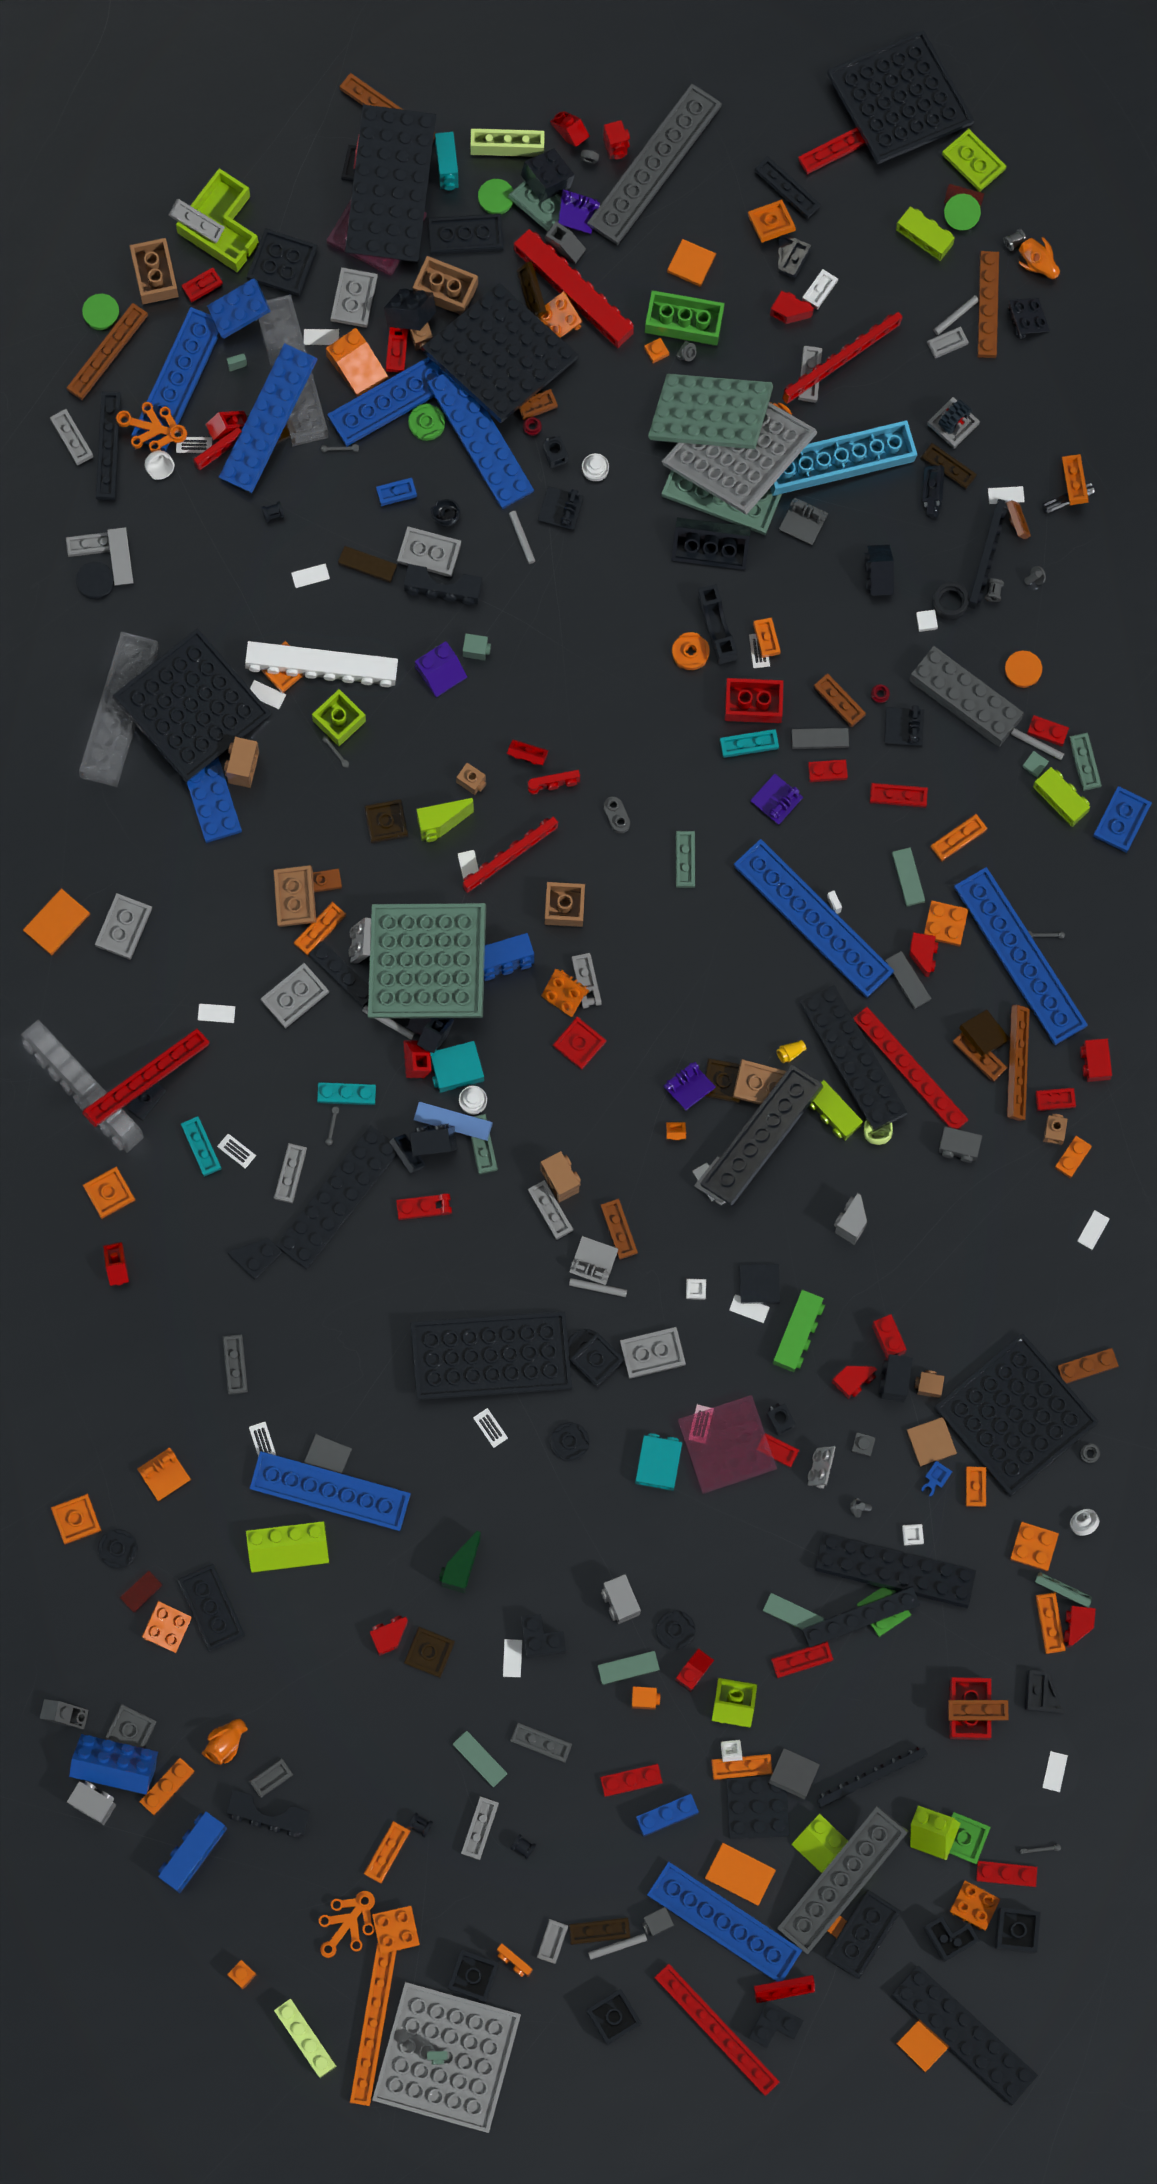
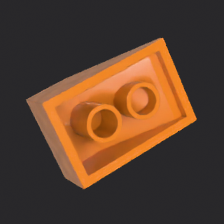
M357 328L326 347L327 358L357 397L389 379Z

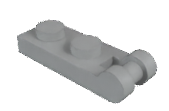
M586 953L572 956L573 968L578 980L577 984L581 983L587 986L588 993L593 992L594 997L587 998V996L583 997L581 1001L583 1009L589 1008V1005H602L591 954Z

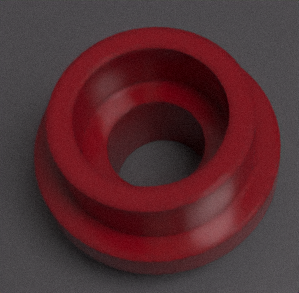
M530 417L524 421L523 429L526 434L534 436L541 431L542 425L539 419ZM530 425H535L536 428H535V429H530L529 426H530Z
M878 684L872 688L871 697L875 702L884 703L889 699L890 691L887 686ZM882 692L884 695L879 697L877 693Z

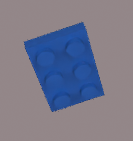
M254 278L207 305L216 327L224 339L271 312L261 288Z
M1118 786L1093 837L1127 853L1152 802Z

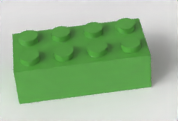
M652 290L645 323V333L717 346L725 303Z

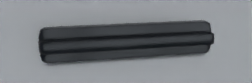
M1092 483L1086 484L1087 494L1094 493L1095 490ZM1068 493L1043 503L1045 513H1050L1070 504Z

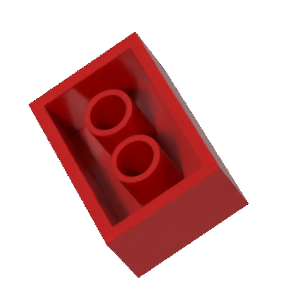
M727 678L725 721L781 723L783 713V680Z
M952 1677L950 1679V1700H991V1678ZM950 1721V1739L990 1740L991 1721Z

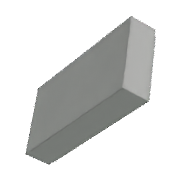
M961 326L927 341L935 359L969 343Z
M549 1919L537 1958L556 1964L568 1925Z

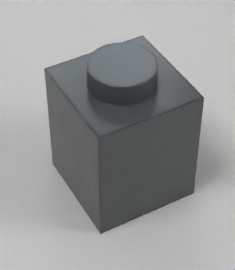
M666 1907L644 1917L645 1922L642 1923L646 1934L650 1933L652 1937L674 1926Z

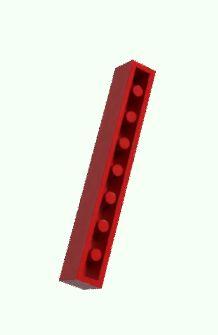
M528 229L514 242V251L525 262H532L534 270L559 294L564 291L573 307L615 347L619 348L633 335V323L628 318H624L616 306H611L603 294H598L589 281H584L581 278V274L576 269H572L564 257H559L550 244L546 245L537 232H532Z

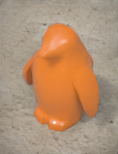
M1042 237V241L1045 246L1033 238L1024 241L1020 246L1019 252L1028 264L1019 261V264L1030 272L1041 273L1052 280L1056 279L1060 274V269L1054 261L1053 250L1049 242L1044 237Z
M234 1719L230 1723L215 1728L208 1735L209 1743L202 1752V1755L218 1765L231 1761L237 1753L241 1735L248 1730L245 1722L242 1719Z

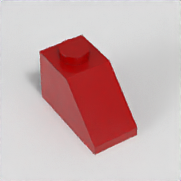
M244 411L218 412L205 425L213 440H221L237 427L242 431L247 416Z
M122 1242L103 1246L110 1286L129 1282Z
M698 1648L678 1674L675 1681L692 1692L714 1662V1659Z

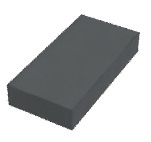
M281 1758L249 1782L260 1798H262L293 1776V1773Z

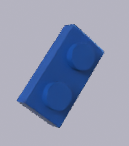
M412 478L376 487L381 506L417 497Z

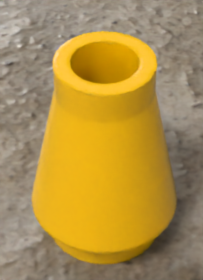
M802 1040L782 1045L777 1049L778 1058L782 1063H790L806 1050V1045Z

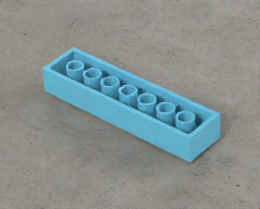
M906 420L808 444L770 487L772 496L914 462L917 457V451L908 422Z

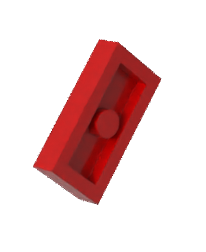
M212 267L182 284L181 287L192 303L222 286L223 282Z
M1034 715L1027 734L1063 746L1069 727Z
M512 740L507 754L512 755L516 759H524L536 765H543L547 758L548 750Z
M846 759L808 762L810 782L848 779Z

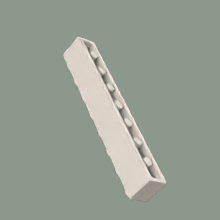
M248 641L245 669H249L252 672L268 670L267 672L270 674L286 672L288 676L303 674L306 678L310 679L323 677L328 681L340 679L346 683L357 681L364 685H372L374 683L380 684L382 687L395 686L398 659Z

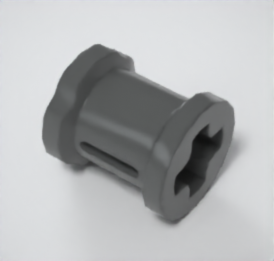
M1019 228L1016 233L1004 236L1003 240L1007 249L1011 252L1015 247L1026 241L1027 238L1023 230Z
M994 578L988 579V592L984 598L991 602H1000V593L1004 582Z

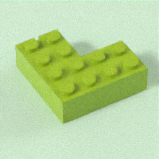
M219 168L190 205L225 227L216 244L180 222L176 224L178 234L237 273L247 261V256L250 257L259 245L256 234L233 220L250 198L249 187Z

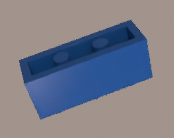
M689 1794L637 1816L636 1821L643 1837L695 1816L699 1811L692 1794Z

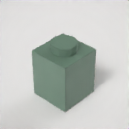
M466 634L463 657L485 660L486 654L490 655L491 649L488 637Z

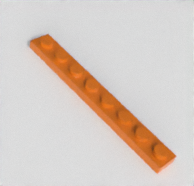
M377 1943L350 2103L370 2106L397 1952L392 1951L381 1954L379 1943Z

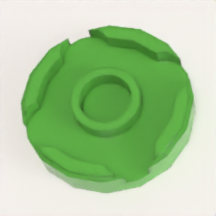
M502 179L486 181L478 191L480 207L489 214L506 213L514 203L508 198L509 194L513 191L512 186Z
M965 193L957 194L946 203L944 209L945 219L955 230H969L979 221L981 215L980 205L971 195Z
M103 293L89 297L82 309L85 322L92 329L96 330L111 328L118 321L120 315L116 300L110 295Z
M431 404L419 405L412 410L409 416V429L420 440H434L444 431V414L440 408Z

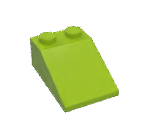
M473 798L417 809V821L422 841H436L437 838L442 837L474 812Z

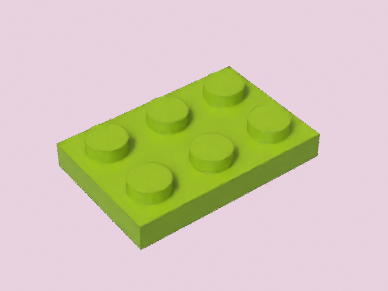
M970 129L966 130L942 152V155L979 192L1005 171L1007 167Z

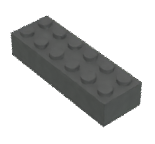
M935 646L932 647L911 673L909 680L911 683L998 747L1002 745L1022 720L1023 711Z

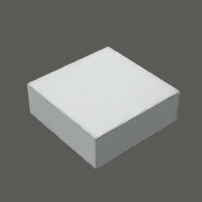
M935 610L916 612L919 632L938 629Z
M835 891L829 892L827 901L831 909L838 914L842 910L840 901Z
M687 1279L686 1299L705 1300L706 1279Z
M922 1524L902 1526L904 1546L924 1544Z
M740 1740L721 1742L723 1762L742 1760Z

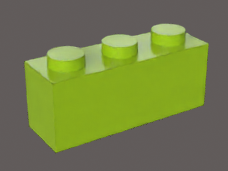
M910 206L897 222L896 230L939 261L942 260L953 246L955 239L953 234L939 227L936 221L926 218L918 209Z
M1050 767L1034 782L1033 788L1072 827L1089 812L1090 804L1088 800L1083 796L1080 797L1076 793V788L1071 783H1067L1058 770Z
M823 1080L821 1082L823 1088L809 1107L813 1111L815 1109L818 1111L820 1119L826 1125L829 1123L832 1126L833 1133L839 1139L842 1137L846 1140L862 1126L863 1121Z

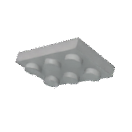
M341 267L331 314L332 322L367 328L378 274Z
M407 526L397 563L407 566L412 564L427 567L429 572L452 577L461 541Z
M116 893L96 940L95 947L131 960L152 911V906Z
M303 963L264 995L261 1001L286 1029L325 997L329 990L309 967Z
M677 1327L620 1340L629 1379L686 1365Z

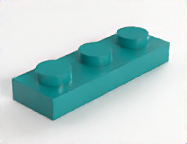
M776 729L720 738L723 758L779 749Z
M318 1083V1103L375 1105L376 1085Z
M199 1116L181 1123L203 1176L205 1177L221 1170L219 1161Z

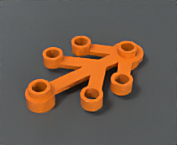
M150 402L142 404V411L148 415L152 423L131 418L128 411H120L116 416L117 423L121 427H128L130 425L149 430L131 439V444L136 449L142 447L143 442L159 434L167 436L158 441H151L149 444L151 452L160 450L161 447L170 442L182 443L187 438V430L182 425L176 424L168 407L160 409V416L162 419H166L169 427L162 426ZM146 406L151 407V409L148 411H146L144 408ZM168 411L169 413L168 415H163L162 412ZM123 418L128 419L126 423L121 422ZM179 432L181 433V436L176 437L175 433ZM139 440L140 443L134 444V441ZM153 445H158L157 449H152L151 447Z
M362 1891L354 1899H334L331 1902V1908L334 1911H340L345 1907H355L350 1914L320 1916L319 1924L322 1927L343 1923L332 1939L321 1945L320 1951L324 1957L331 1958L336 1954V1946L349 1928L352 1938L351 1949L355 1952L362 1949L357 1918L363 1913L365 1924L362 1929L363 1933L368 1936L372 1935L375 1931L370 1909L375 1904V1898L372 1893ZM364 1897L369 1899L366 1905L361 1903V1899ZM336 1901H339L341 1903V1906L338 1909H335L333 1907V1904ZM324 1917L329 1920L326 1925L321 1923V1919ZM366 1926L372 1927L371 1933L365 1932ZM354 1942L360 1943L359 1949L353 1948ZM326 1946L332 1947L331 1953L325 1952Z

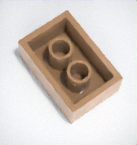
M166 238L130 245L142 305L179 297Z
M427 256L414 283L413 290L433 292L436 306L461 315L468 309L477 289L478 276Z

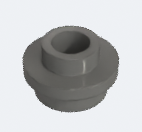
M1086 1444L1082 1447L1080 1456L1086 1463H1094L1100 1457V1450L1094 1444ZM1088 1450L1093 1452L1092 1457L1087 1456L1086 1452Z

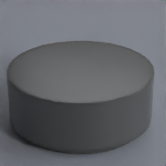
M582 150L580 159L584 162L595 164L598 162L599 154L590 150Z

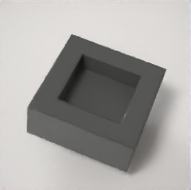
M857 1432L851 1452L871 1457L876 1437Z

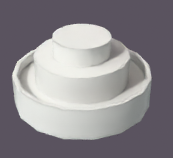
M594 453L588 455L582 463L583 475L590 481L603 480L609 472L608 460L601 454Z
M478 1086L466 1087L459 1096L460 1107L467 1114H479L487 1105L486 1093Z
M1083 1509L1073 1515L1070 1525L1075 1534L1084 1536L1094 1532L1099 1526L1100 1521L1094 1510Z

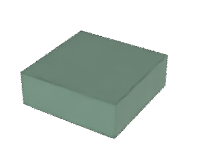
M245 354L227 358L229 371L247 366Z
M1033 751L1022 767L1038 778L1049 761Z

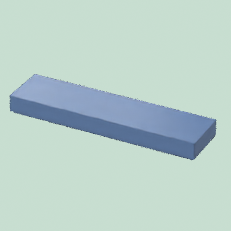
M422 1102L418 1103L414 1121L432 1126L449 1123V1127L455 1126V1132L488 1141L493 1124L490 1121Z

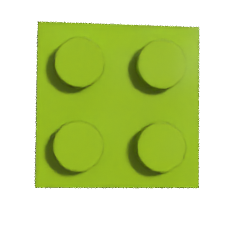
M338 689L312 714V719L327 736L340 746L366 722V715Z

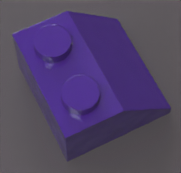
M446 641L415 661V669L436 698L467 678L456 654Z

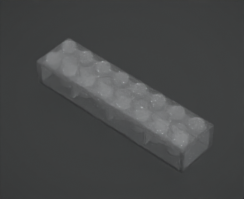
M291 295L267 300L271 312L258 319L271 369L284 343L307 353ZM312 372L286 423L292 447L328 438V429Z
M121 632L79 769L81 778L118 787L136 724L112 696L155 662L159 651L158 641Z
M39 1020L21 1034L24 1049L30 1055L35 1054L34 1056L38 1064L43 1069L45 1067L48 1068L47 1070L51 1078L55 1082H61L62 1089L68 1096L73 1095L75 1103L80 1109H86L107 1094ZM122 1108L99 1124L101 1131L107 1137H112L114 1145L120 1151L124 1149L126 1153L144 1138L140 1127Z

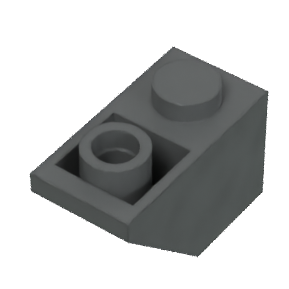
M557 221L545 236L546 245L550 244L556 252L574 264L577 263L586 251V248L577 237Z
M44 1699L40 1719L84 1729L89 1710L61 1701Z

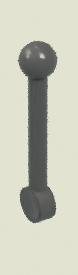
M357 444L347 447H327L322 445L320 450L322 452L327 450H352L353 452H358L359 446Z
M324 736L322 738L323 742L327 743L342 762V767L348 768L349 762L344 760L330 742V738Z
M1028 931L1031 937H1059L1060 939L1065 937L1063 931L1058 933H1032Z
M338 1107L332 1108L333 1116L330 1131L325 1141L328 1146L333 1143L332 1135L336 1116L339 1114Z
M1054 1844V1846L1021 1849L1020 1854L1048 1850L1060 1851L1061 1846L1060 1844Z

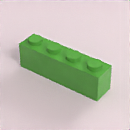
M804 1290L801 1291L774 1358V1365L795 1372L796 1368L800 1369L804 1360L801 1354L803 1350H808L811 1342L808 1337L810 1332L814 1333L818 1322H815L817 1314L822 1315L825 1307L822 1304L824 1298Z

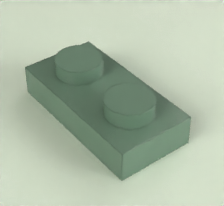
M427 2051V2060L431 2061L432 2065H444V2061H448V2051Z

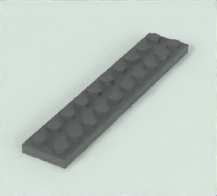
M691 84L588 221L587 225L618 245L721 108L722 103Z

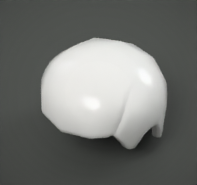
M154 451L145 459V469L155 480L168 477L174 470L175 464L171 456L165 451Z

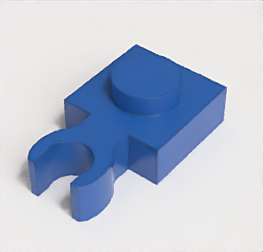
M936 1461L925 1476L930 1481L921 1490L924 1491L926 1487H930L932 1492L929 1496H932L935 1493V1487L938 1485L942 1488L953 1471Z

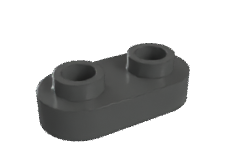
M617 797L607 798L604 802V811L612 829L620 834L627 832L630 828V819L622 801ZM615 803L617 807L611 808L610 804ZM618 820H623V821H624V824H623V825H619V824L617 823V821H618Z

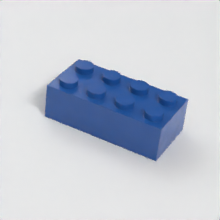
M528 933L485 945V981L494 979L495 975L511 974L514 972L513 970L521 968V970L528 969L532 966L531 964H534V951Z
M81 1734L72 1757L69 1777L147 1795L156 1769L158 1752Z
M205 1812L204 1815L202 1813L198 1815L194 1821L195 1827L193 1830H188L184 1834L182 1845L180 1847L176 1846L170 1854L171 1860L168 1864L164 1862L158 1870L160 1873L158 1877L178 1893L182 1892L227 1830L223 1823L208 1812Z

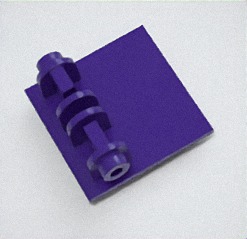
M563 189L558 223L565 227L591 234L592 228L587 223L594 215L595 209L599 208L600 203L596 199Z
M774 774L750 801L779 825L803 799V796L799 794L800 791L796 787L792 788Z
M690 1062L689 1066L684 1070L681 1069L679 1074L676 1073V1076L671 1080H667V1083L664 1085V1088L685 1110L716 1088L701 1072L696 1062Z

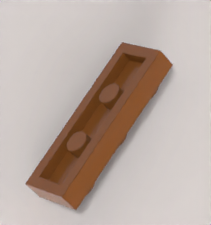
M828 673L814 685L813 688L851 727L866 716L862 708Z
M963 1033L953 1040V1044L993 1082L1007 1070V1067L992 1052L981 1057Z
M616 1199L601 1204L615 1248H618L617 1255L619 1260L638 1254L620 1200Z
M1110 1348L1058 1365L1057 1369L1060 1377L1068 1384L1117 1368L1119 1365L1113 1349Z
M948 1700V1721L1009 1720L1008 1700Z

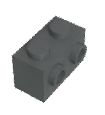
M944 1127L938 1153H942V1156L947 1158L959 1157L961 1161L968 1163L976 1161L982 1135Z

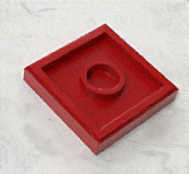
M576 1017L556 1040L553 1047L583 1070L606 1043V1039L580 1018Z

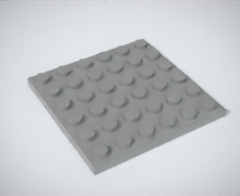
M769 402L755 449L678 443L664 458L662 463L665 467L747 515L815 437L817 431L815 428Z
M405 1982L372 2101L489 2133L521 2014ZM427 2051H448V2061H444V2065H432L431 2061L427 2060Z

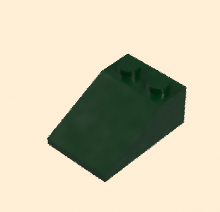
M476 1531L448 1561L446 1568L442 1567L439 1576L442 1587L465 1593L481 1539L480 1531Z

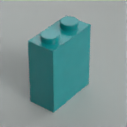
M435 133L440 189L453 190L459 188L454 133Z
M474 1041L437 1050L435 1053L430 1052L431 1070L434 1069L435 1073L432 1079L434 1087L439 1088L440 1093L484 1081V1074Z
M649 1433L648 1436L644 1435L635 1484L674 1491L682 1442H679V1439L674 1437L662 1439L657 1434Z

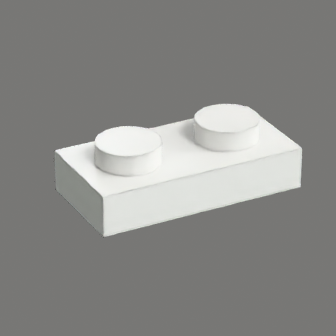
M822 269L802 297V301L809 302L812 307L818 310L838 282V278Z

